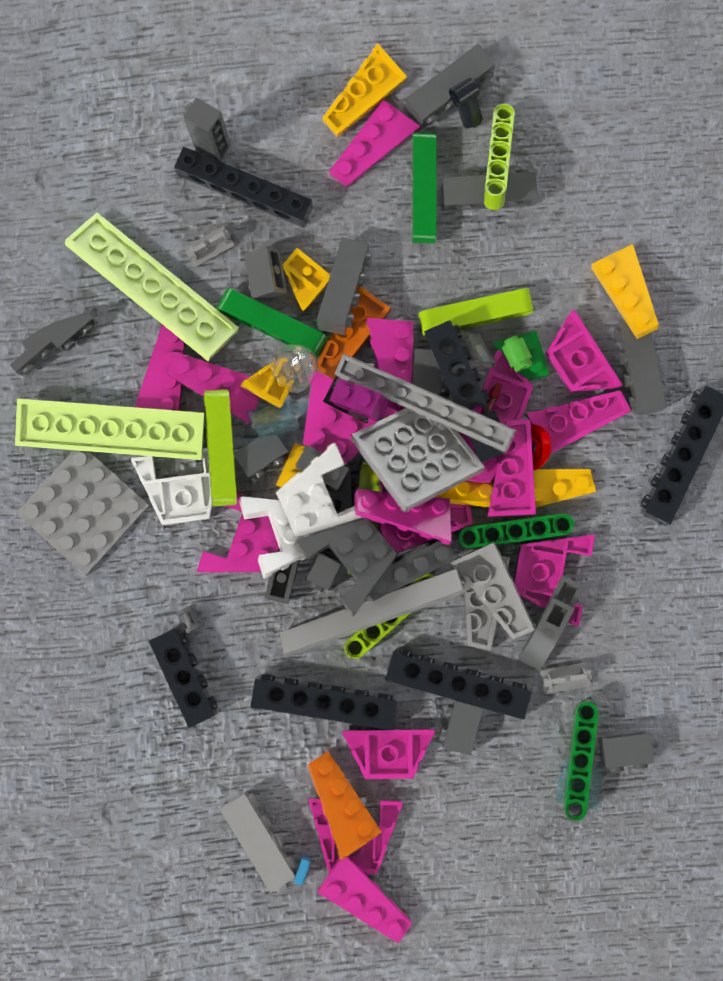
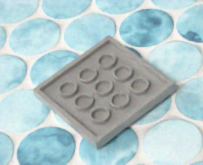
M408 408L382 419L351 436V441L404 513L482 473L485 468L457 430Z
M73 450L16 513L87 576L150 505L90 451Z

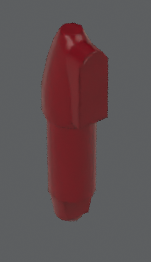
M498 382L488 393L491 400L487 404L490 412L501 392L502 384ZM482 409L480 414L484 416L485 411Z

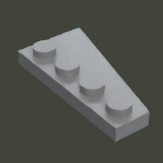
M495 542L451 561V564L455 569H458L464 580L474 589L484 605H487L493 616L512 639L535 630L534 624Z
M463 548V555H467L475 550ZM502 556L508 569L510 558ZM464 580L467 646L491 651L497 619L493 616L487 605H484L474 589Z

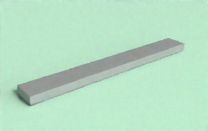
M343 354L334 376L348 382L380 392L394 403L506 453L517 431L346 354Z
M457 569L391 592L375 601L363 602L354 616L347 609L283 631L280 633L284 654L288 657L461 595L465 592Z

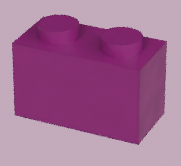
M338 378L330 401L338 408L377 422L382 419L389 402L380 392Z

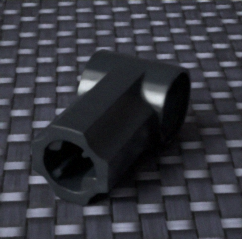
M469 77L449 89L450 98L458 108L463 127L466 129L481 125L483 120L477 97L480 96L479 88L476 82Z

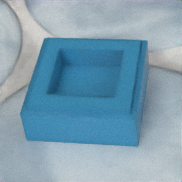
M302 856L294 883L304 884L311 864V857Z

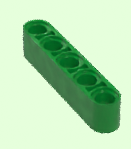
M413 132L412 244H436V132Z
M226 288L216 308L222 314L317 359L328 340V336L230 288Z
M556 514L470 526L459 532L457 541L462 548L473 549L484 547L493 542L496 545L558 537L569 534L574 528V521L567 514ZM558 519H564L567 522V529L565 531H560L557 528L556 522ZM535 522H540L544 526V532L541 535L533 531V524ZM512 525H517L521 529V535L518 538L512 537L509 533ZM489 528L497 531V540L490 541L486 538V531ZM464 532L473 533L475 537L473 544L468 545L463 542L462 535Z
M582 701L576 705L573 717L562 805L564 814L573 821H580L585 817L588 805L599 715L597 706L588 701ZM588 705L592 709V716L588 719H583L580 711L582 707ZM581 730L589 732V739L585 743H580L577 738ZM578 754L586 756V763L582 767H578L574 763V759ZM576 778H581L584 784L583 788L579 791H575L571 787L572 781ZM579 803L580 812L576 815L569 814L568 808L570 804Z

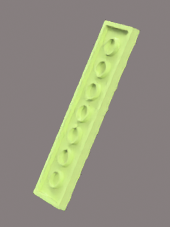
M95 213L65 240V245L207 361L238 332V326L100 214Z
M17 399L15 446L202 460L205 431L204 412Z

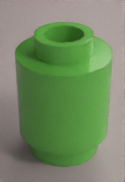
M513 336L504 341L505 345L502 347V350L510 367L514 368L516 373L533 365L531 361L532 356L523 338L518 339L517 336Z

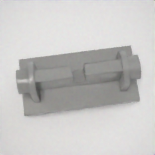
M222 226L184 247V250L194 268L235 245L227 229Z
M587 662L540 670L544 694L591 686L590 680H592L591 671L588 670Z

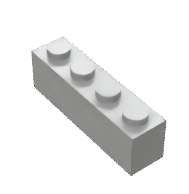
M246 790L222 805L220 811L269 892L272 893L296 877L295 870L297 865L291 856L287 857L284 853L283 848L285 846L278 835H273L270 830L272 824L265 814L262 816L257 807L260 805L253 794L249 795Z

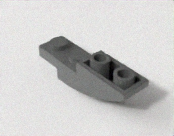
M91 314L65 318L43 327L22 342L27 350L10 364L11 368L21 376L29 374L35 369V364L38 361L48 358L54 352L53 348L57 347L61 352L71 350L76 346L77 340L81 336H86L95 329L94 325L98 322Z
M561 575L541 617L538 618L534 626L535 630L531 632L518 660L538 670L542 668L575 609L574 606L584 587L583 585Z

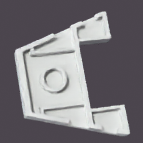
M335 443L330 444L327 447V451L320 457L317 456L313 459L310 466L302 473H297L276 492L295 536L316 534L366 519L355 515V506L337 514L323 482L322 474L344 465Z
M203 448L202 453L204 473L157 480L154 456L131 458V462L163 526L210 519L212 501L208 448Z
M240 497L239 503L244 519L269 516L280 552L259 555L258 563L264 579L272 576V573L279 569L284 570L288 568L291 563L299 559L301 561L306 559L297 547L296 540L313 534L295 536L279 500Z

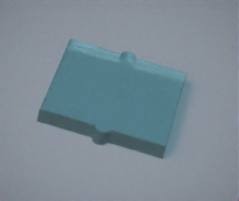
M285 402L280 408L271 405L247 412V416L251 421V427L255 428L261 439L300 428L299 423L295 419V413L290 411Z
M562 763L559 780L556 781L558 788L555 802L562 804L568 767L566 763ZM592 769L587 809L597 810L599 795L603 791L601 783L604 771ZM581 778L574 779L571 784L572 789L575 791L581 790L584 785ZM577 802L570 804L572 806L580 807V804Z

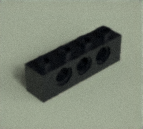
M175 628L149 640L148 642L188 728L217 715V702L213 695L209 697L207 693L208 683L204 675H199L195 667L198 665L194 653L188 652L186 647L188 640L184 632H179L178 628ZM173 648L178 649L181 653V658L178 662L170 659L169 654ZM182 670H187L191 674L189 683H183L180 680L179 675ZM192 692L200 694V704L194 705L190 702L189 696Z

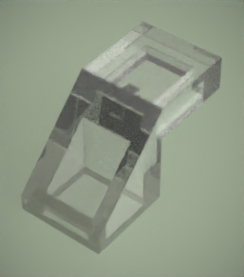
M460 329L463 337L459 341L467 346L472 357L471 360H468L470 366L480 369L494 368L496 362L480 334Z

